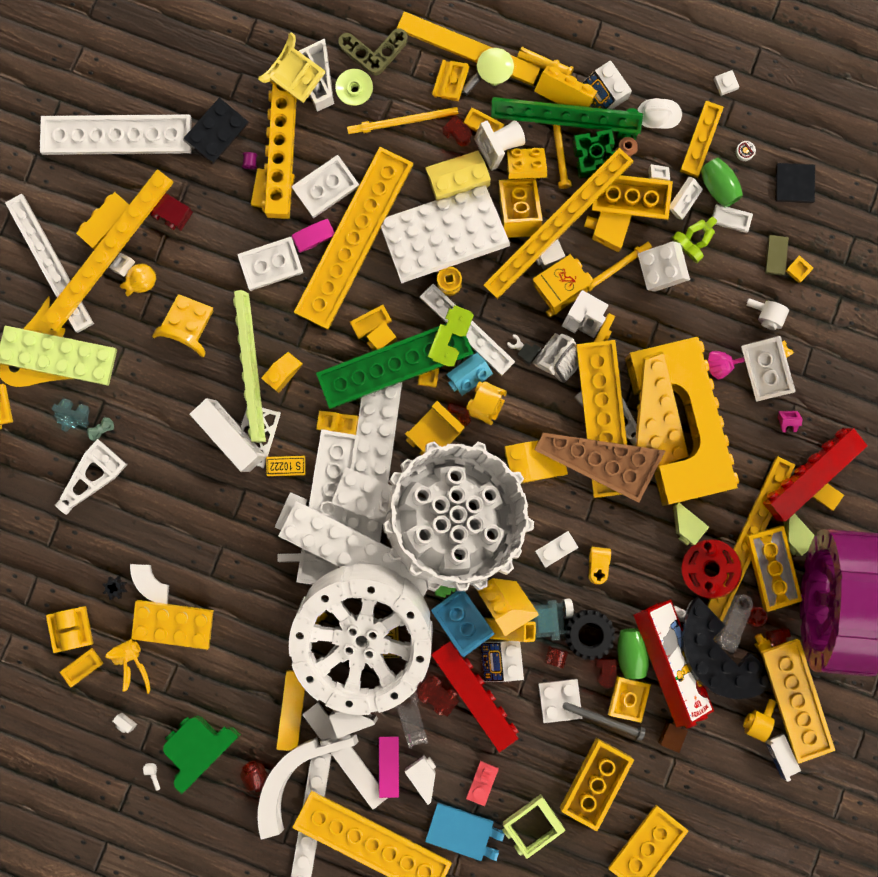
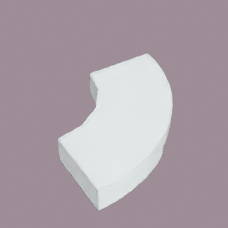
M130 564L131 577L138 591L153 602L168 604L169 585L159 582L154 577L151 565Z

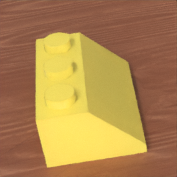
M479 151L425 167L436 201L472 190L476 187L490 186L491 179Z

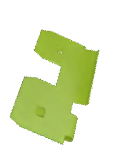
M454 305L453 309H448L445 317L448 320L447 325L440 324L428 357L446 366L455 365L459 352L456 348L448 346L452 333L458 336H466L474 317L471 311Z

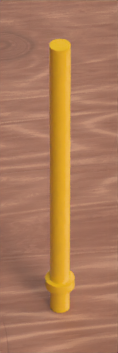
M646 242L642 246L634 248L632 253L595 277L592 287L594 288L638 258V253L651 249V244ZM580 292L562 303L561 310L574 302ZM551 309L546 311L549 317L555 315Z

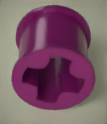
M244 152L242 167L251 170L257 169L256 161L258 155L252 152Z

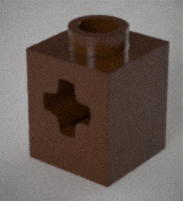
M674 720L672 723L666 721L658 743L680 753L688 730L683 728L684 726L676 727Z

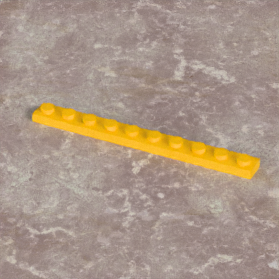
M619 148L484 284V287L498 299L633 163V160Z
M158 169L154 172L40 320L56 332L61 329L174 183L170 178Z
M780 457L775 458L733 548L741 560V580L730 594L718 599H709L707 604L708 608L722 622L751 562L745 536L766 529L772 514L764 506L763 502L767 500L766 497L769 493L778 490L781 487L780 484L785 479L790 478L795 464Z

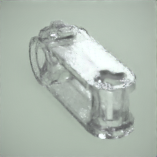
M734 596L723 620L725 626L714 639L722 649L734 653L738 648L741 635L753 607V601L749 596ZM739 601H741V603L744 604L743 607H741V605L739 604Z
M417 691L410 696L411 702L409 704L401 703L394 707L398 709L409 749L421 743L428 744V738L417 704L419 702Z

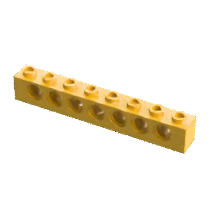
M271 80L272 90H269L271 109L268 108L270 127H267L266 131L269 145H266L265 148L268 164L265 163L264 174L267 175V182L263 183V193H266V200L262 201V212H265L267 218L290 219L297 98L286 90H279L280 86ZM281 103L287 104L282 109L278 108V105ZM280 121L286 122L282 127L276 126ZM279 139L284 140L282 145H276L275 143ZM276 158H283L280 164L274 163ZM276 176H282L280 182L273 181ZM275 194L281 195L278 201L272 200Z

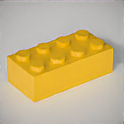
M596 737L560 806L561 812L598 831L634 759Z

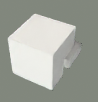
M582 290L564 320L562 327L573 333L578 329L594 338L606 319L603 314L609 305Z

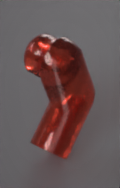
M449 403L447 411L456 414L463 426H468L471 422L468 410L463 406Z

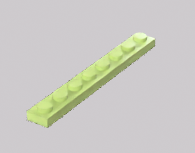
M239 290L234 291L233 303L237 312L235 321L239 329L237 338L241 347L242 380L245 383L244 398L247 401L246 416L250 426L248 435L251 442L262 443L266 442L250 298L249 293Z

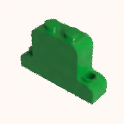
M187 716L179 724L181 728L177 732L173 730L165 738L167 742L164 744L163 751L180 769L174 776V786L181 794L241 735L234 727L226 728L224 726L217 733L201 716H194L191 719Z

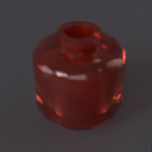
M251 761L242 767L240 777L246 790L260 792L268 778V774L262 763Z

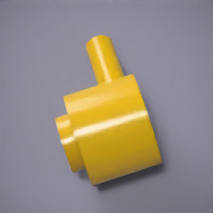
M768 700L764 714L754 710L746 716L743 724L745 734L762 742L767 741L774 727L775 720L771 716L776 701Z

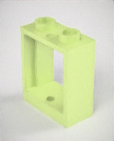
M541 794L504 820L503 826L505 828L502 829L507 838H512L516 843L514 847L520 856L524 854L526 859L565 831L564 826ZM538 805L554 828L526 847L511 824Z

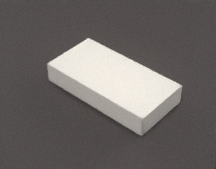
M719 204L715 205L712 215L717 220L715 225L744 233L749 231L753 216L752 213L730 207L725 208Z

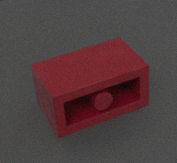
M165 193L149 215L157 221L162 219L165 221L164 224L170 229L175 230L177 228L181 231L193 212L188 206Z

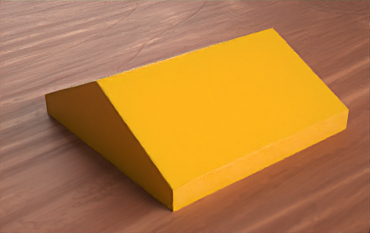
M617 676L608 715L642 723L651 684Z

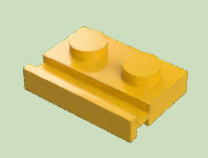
M442 60L432 95L436 98L441 97L442 99L459 101L469 70L468 63Z

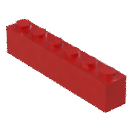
M842 428L837 431L836 437L825 442L818 453L811 455L805 465L798 467L791 478L785 479L780 484L781 487L778 490L772 491L767 495V500L763 504L776 521L786 522L868 446L854 428Z
M451 640L431 653L499 753L519 739L517 736L519 731L513 722L508 723L505 719L508 715L502 706L499 708L494 703L496 698L490 690L486 691L482 685L485 682L481 676L473 673L471 670L473 665L468 658L463 659Z

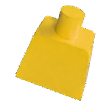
M600 212L598 219L587 216L584 227L594 230L592 237L594 241L616 252H620L632 215Z

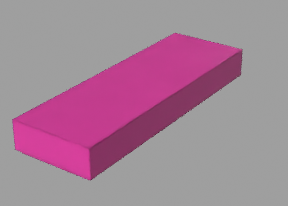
M379 737V798H398L399 737Z

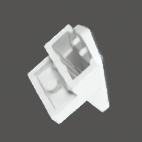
M555 333L532 363L537 368L554 375L559 381L566 382L579 367L577 347L574 339L564 334L558 335Z

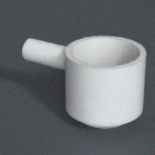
M749 298L746 305L761 311L758 320L762 323L763 327L770 330L782 329L789 312L786 306L773 301H766L764 304Z

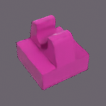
M778 411L781 430L786 432V428L792 426V431L797 432L799 426H802V417L799 412Z

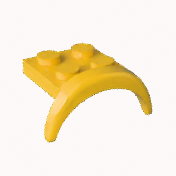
M178 294L162 325L155 329L152 337L155 339V337L162 336L174 339L187 345L201 357H204L206 352L198 340L213 313V307Z

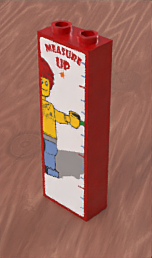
M667 600L657 603L634 614L633 616L644 640L646 650L676 727L685 726V729L696 726V722L707 719V715L712 713L714 709L706 688L695 679L685 662L684 648L681 646V631L683 629L672 601Z

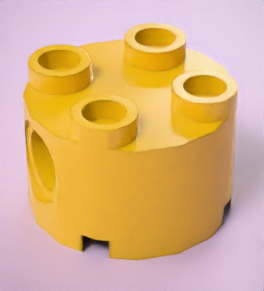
M479 381L475 388L476 395L474 400L470 399L466 409L469 410V416L492 425L493 421L491 419L496 420L505 401L502 399V395L506 396L507 391L486 381L483 383Z

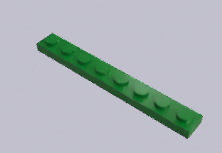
M497 97L492 99V118L600 130L612 129V131L641 134L643 113Z

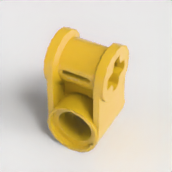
M591 546L588 578L593 584H602L607 580L611 549ZM599 570V574H602L603 577L597 581L594 573H597Z

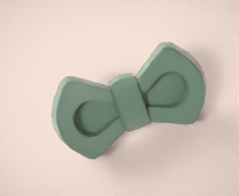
M104 417L96 427L87 429V437L92 441H96L100 438L101 434L114 429V422L110 418Z

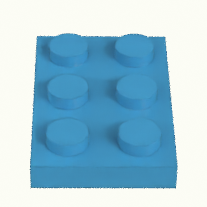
M456 591L431 610L462 657H465L495 634L465 591Z

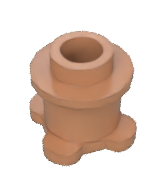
M631 137L623 138L619 143V147L615 149L617 151L620 148L630 158L638 151L637 142Z

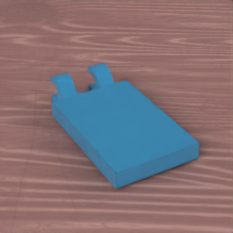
M437 802L425 842L482 861L483 856L497 861L499 850L487 847L486 845L489 836L503 842L505 834L503 830L493 828V821Z

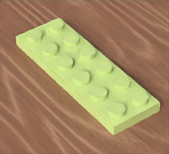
M4 326L0 343V364L109 386L117 349Z

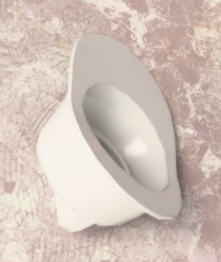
M649 99L638 107V111L643 113L642 125L647 128H673L681 121V108L672 100Z

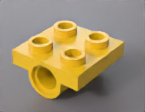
M516 148L507 150L508 178H547L544 148Z
M86 606L46 615L53 653L93 644Z

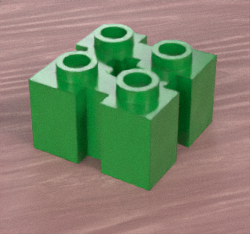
M612 129L598 131L596 136L591 138L589 133L574 136L572 144L575 157H579L576 164L579 179L591 177L616 152H611L615 144Z

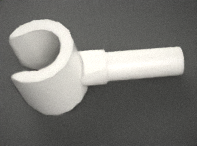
M154 763L145 764L143 767L144 775H151L155 790L157 791L160 789L156 776L157 766Z

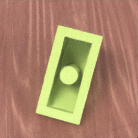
M679 502L675 503L673 510L676 533L680 536L678 539L687 546L689 544L695 545L708 530L709 526Z
M794 513L784 522V528L791 554L793 556H802L808 551L815 535Z

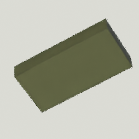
M768 236L765 274L785 275L789 237Z

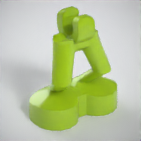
M711 217L707 222L700 220L688 227L686 235L677 231L671 237V240L680 243L682 251L695 263H698L704 257L700 249L709 244L715 233L712 227L717 223V220L714 217ZM702 229L705 232L703 239L694 245L690 239L694 232Z

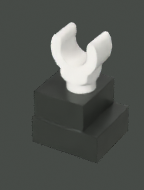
M513 335L517 343L512 345L508 342V347L519 350L517 357L530 366L540 353L541 348L536 344L532 347L527 343L523 344L517 335Z

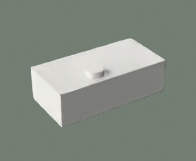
M206 398L190 413L192 418L240 472H250L267 457L254 442H251L249 436L217 400Z

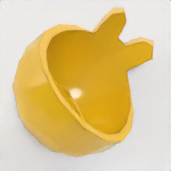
M137 264L128 270L126 281L120 284V288L126 289L125 294L128 297L133 292H146L155 285V271L146 264Z

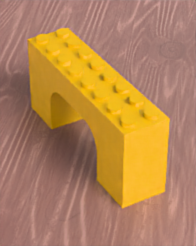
M698 337L629 353L625 358L634 395L641 392L643 357L660 351L664 353L672 389L683 401L693 439V450L686 460L659 466L654 473L662 506L738 488V475L736 472L734 473L732 465H734L733 456L731 453L729 454L727 448L729 440L727 435H724L722 429L724 421L722 416H719L717 410L719 402L717 397H714L712 391L714 390V383L712 378L709 379L707 372L709 371V364L707 360H704L702 353L704 352L703 342L699 341Z

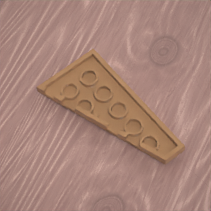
M542 433L534 449L638 503L665 453V450Z

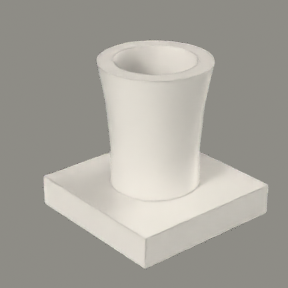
M488 120L480 124L474 137L491 171L498 168L505 155V150L525 145L524 132L520 124L515 120L496 132H493Z

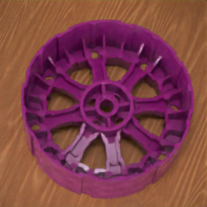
M821 529L817 532V536H814L809 546L804 564L805 574L802 575L801 582L802 601L800 602V619H802V625L800 630L806 660L809 661L810 668L815 672L868 677L877 676L878 533Z

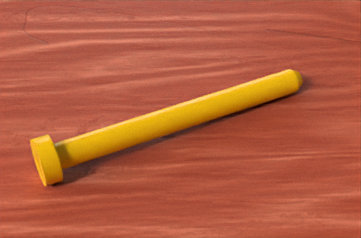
M553 125L561 180L558 182V187L566 189L570 188L572 184L567 176L560 125Z

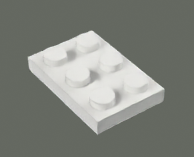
M337 155L291 187L314 219L356 190L359 184Z
M292 237L237 254L250 291L303 274Z
M781 336L741 346L756 402L795 392Z

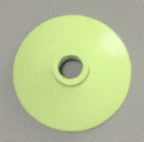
M360 69L346 70L336 81V93L339 99L347 105H361L372 95V80L366 72ZM356 87L358 91L352 92V88Z

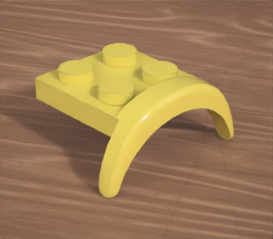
M291 32L277 60L266 73L258 77V80L263 83L272 80L304 103L325 74V70L294 49L296 37Z

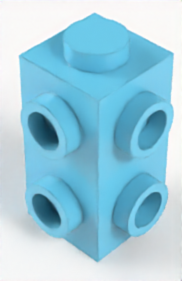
M477 352L446 375L450 380L448 384L454 392L458 391L463 396L477 386L479 381H485L493 373L486 361Z

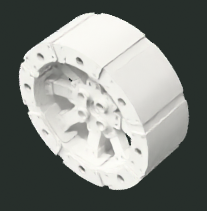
M354 564V566H343L325 574L311 586L307 596H304L291 627L289 656L292 657V668L297 679L317 701L321 700L326 703L325 706L342 713L369 715L371 712L378 711L380 713L396 707L416 691L417 685L423 681L429 667L433 626L432 621H430L428 605L419 590L407 578H403L396 571L383 566ZM368 587H374L375 592L369 593L367 591ZM323 595H327L329 597V600H327L326 598L322 599L321 597ZM352 597L362 598L361 602L363 604L359 614L354 615L350 613L344 606L343 600ZM377 601L387 604L391 607L393 613L383 619H376L373 613L374 605H376ZM327 610L330 613L332 612L340 621V626L335 628L322 627L315 624L317 617ZM408 612H413L414 617L412 615L407 616L406 614ZM405 625L408 633L411 635V642L397 641L391 639L387 634L397 626ZM352 628L355 629L353 633L349 631ZM298 632L303 633L304 637L298 635ZM364 636L367 640L362 642L357 637ZM329 641L337 645L332 652L316 660L314 653L311 651L312 642ZM391 653L401 656L402 659L407 661L405 669L395 675L384 661L383 654ZM422 656L424 659L418 660L416 657ZM349 660L350 671L345 685L332 681V678L327 675L330 669L340 662L343 663ZM365 663L370 668H373L379 677L381 685L375 686L374 689L361 688L360 677Z

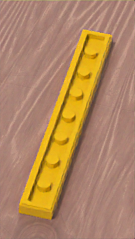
M407 12L403 13L397 29L405 30L409 36L475 63L478 62V58L484 51L492 48ZM511 55L514 62V70L510 77L534 86L541 67Z

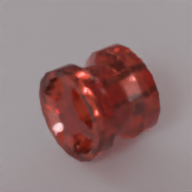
M750 607L745 611V620L749 625L759 627L766 623L767 613L763 608Z

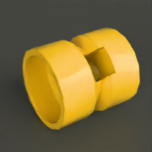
M454 267L440 270L437 275L438 288L446 296L456 295L460 291L462 276L459 270Z

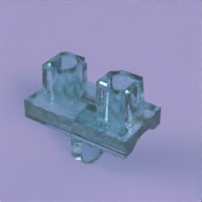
M63 398L58 405H53L52 410L55 411L54 416L58 418L57 423L62 424V431L67 432L70 427L76 429L77 425L88 427L89 407L79 404L76 411L71 410L73 403Z

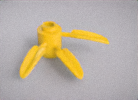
M130 639L107 652L106 658L111 659L115 665H123L122 691L128 690L131 679V671L127 666V662L134 659L143 677L146 693L149 694L150 683L143 664H140L137 659L139 652H141L139 644Z

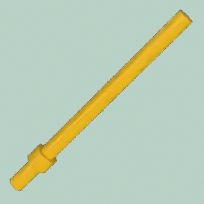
M448 108L371 123L365 121L359 125L348 126V134L358 132L369 133L375 129L458 115V108Z

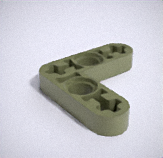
M395 29L375 52L371 51L350 33L342 34L339 37L338 43L340 49L368 73L377 76L386 69L406 46L408 37L405 30ZM402 35L403 41L398 40L396 42V36L400 37ZM344 40H345V41H349V40H350V44H351L352 47H350L348 44H346V45L344 46V42H343V41H344ZM385 48H390L393 52L390 56H384L382 51ZM360 50L366 52V56L362 59L356 56V53ZM369 58L373 64L378 63V69L376 67L372 69V64L368 61Z

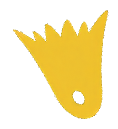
M50 296L45 300L33 319L24 327V330L63 337L65 328H61L56 332L50 330L51 327L40 320L49 309ZM0 364L1 380L14 387L73 379L20 368L17 372H11L9 365Z

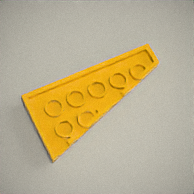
M660 351L643 357L642 387L639 394L640 408L638 409L635 437L637 439L636 446L665 450L658 465L659 467L689 456L665 355Z

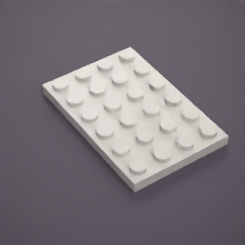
M486 185L388 216L381 225L401 283L510 246Z

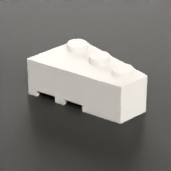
M325 39L299 50L301 54L325 70V74L309 95L317 112L334 104Z

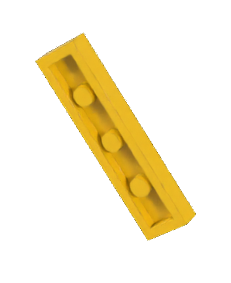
M709 101L704 103L680 172L698 178L724 108L723 106Z

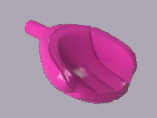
M712 351L709 353L708 358L709 372L713 377L720 380L733 371L735 368L734 364L745 362V359L742 357L732 360V357L725 352Z

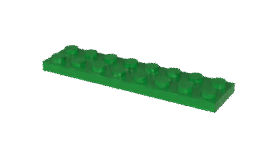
M439 326L317 372L316 374L329 409L446 366L428 357ZM452 333L448 346L456 348L459 352L456 361L472 356L473 351L467 336H458Z

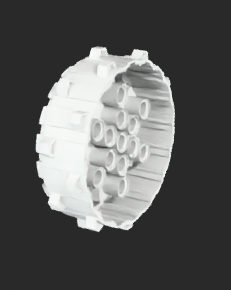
M435 442L428 443L425 446V454L418 456L413 461L406 459L400 465L402 473L394 472L389 482L393 487L390 491L389 499L381 501L379 504V511L386 516L383 528L392 546L388 553L392 561H401L406 566L405 568L409 570L408 572L413 576L424 579L427 589L434 592L440 586L456 588L457 591H467L469 585H473L479 591L487 587L488 578L495 573L500 572L507 575L514 569L512 559L519 558L522 552L521 546L524 542L525 533L534 529V521L527 516L528 504L525 493H523L521 483L524 480L520 472H512L500 458L488 453L485 444L477 442L473 447L465 446L464 444H447L441 447ZM450 474H456L459 480L453 481ZM485 492L492 495V501L485 498ZM423 493L426 496V501L419 500L417 494ZM451 493H457L460 498L459 501H455ZM436 502L443 505V511L436 509ZM469 502H473L476 505V510L469 508ZM452 513H459L460 520H455ZM470 521L477 524V530H473L470 527ZM436 522H441L444 525V530H438ZM454 531H457L461 534V540H456L454 538ZM487 531L494 533V540L488 538ZM419 532H425L428 539L426 541L422 540L419 537ZM455 551L461 552L462 560L455 558Z

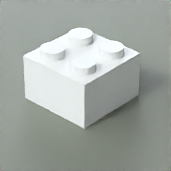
M672 241L638 253L647 290L655 292L690 280L680 243Z

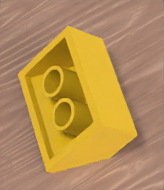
M492 578L488 580L486 588L478 591L505 636L539 615L517 581Z

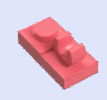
M480 761L466 799L485 806L499 768Z

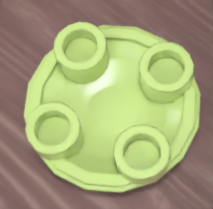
M491 48L484 51L478 58L477 70L483 80L492 86H497L510 78L514 70V62L511 55L504 49Z

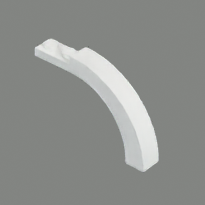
M348 734L334 741L331 738L320 741V745L316 737L300 744L277 763L269 774L259 799L258 828L261 840L279 835L284 830L281 816V800L285 785L294 770L305 761L314 757L355 746L359 742L356 734L351 736Z

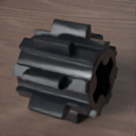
M117 576L116 579L108 577V583L102 584L105 587L103 594H109L110 600L114 599V597L121 599L122 593L127 592L125 589L127 582H121V576ZM112 585H116L118 591H114Z

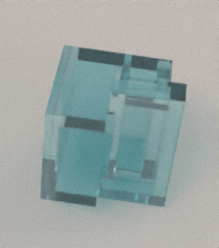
M554 599L547 600L546 604H534L533 606L539 614L532 619L536 623L535 637H550L552 641L560 640V635L566 633V630H564L563 603H557Z

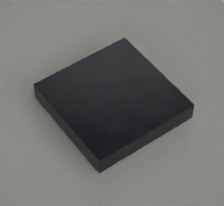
M777 163L775 202L814 203L815 164Z

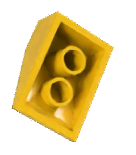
M536 178L499 180L501 223L507 237L532 236L542 226L543 221Z
M538 441L504 447L508 468L512 472H520L524 478L521 484L568 475L565 465L534 450Z

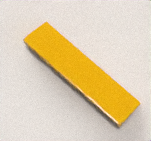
M294 670L286 671L276 750L292 751L298 746L305 689L297 679Z

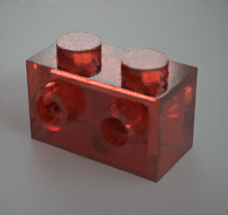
M428 675L417 689L416 693L419 694L417 697L423 703L427 704L429 702L433 705V710L441 717L443 714L448 717L459 702L457 697L459 694L450 687L446 689L442 685L443 681L437 676L431 677Z

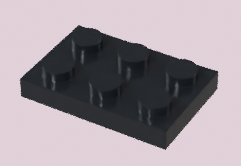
M219 97L187 133L183 141L211 164H214L245 129L249 121Z

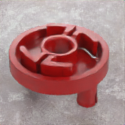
M703 540L693 545L685 554L682 561V576L686 585L697 595L708 599H718L727 596L738 586L742 576V564L738 554L728 544L719 540ZM712 562L719 565V573L714 577L707 576L705 573L706 566Z

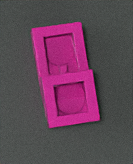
M325 219L296 232L291 237L300 253L316 247L319 243L332 239L335 232L329 220Z

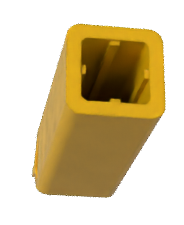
M484 618L495 633L489 639L518 642L535 641L536 623L533 621L525 623L505 636L494 618Z

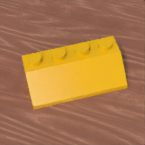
M621 175L592 204V211L668 220L673 181Z

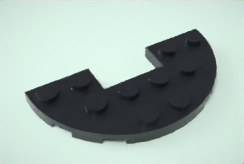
M696 597L687 609L684 616V628L681 631V646L684 648L685 662L695 679L710 692L731 699L752 698L770 689L772 686L767 670L752 653H747L737 665L713 640L725 625L699 597Z

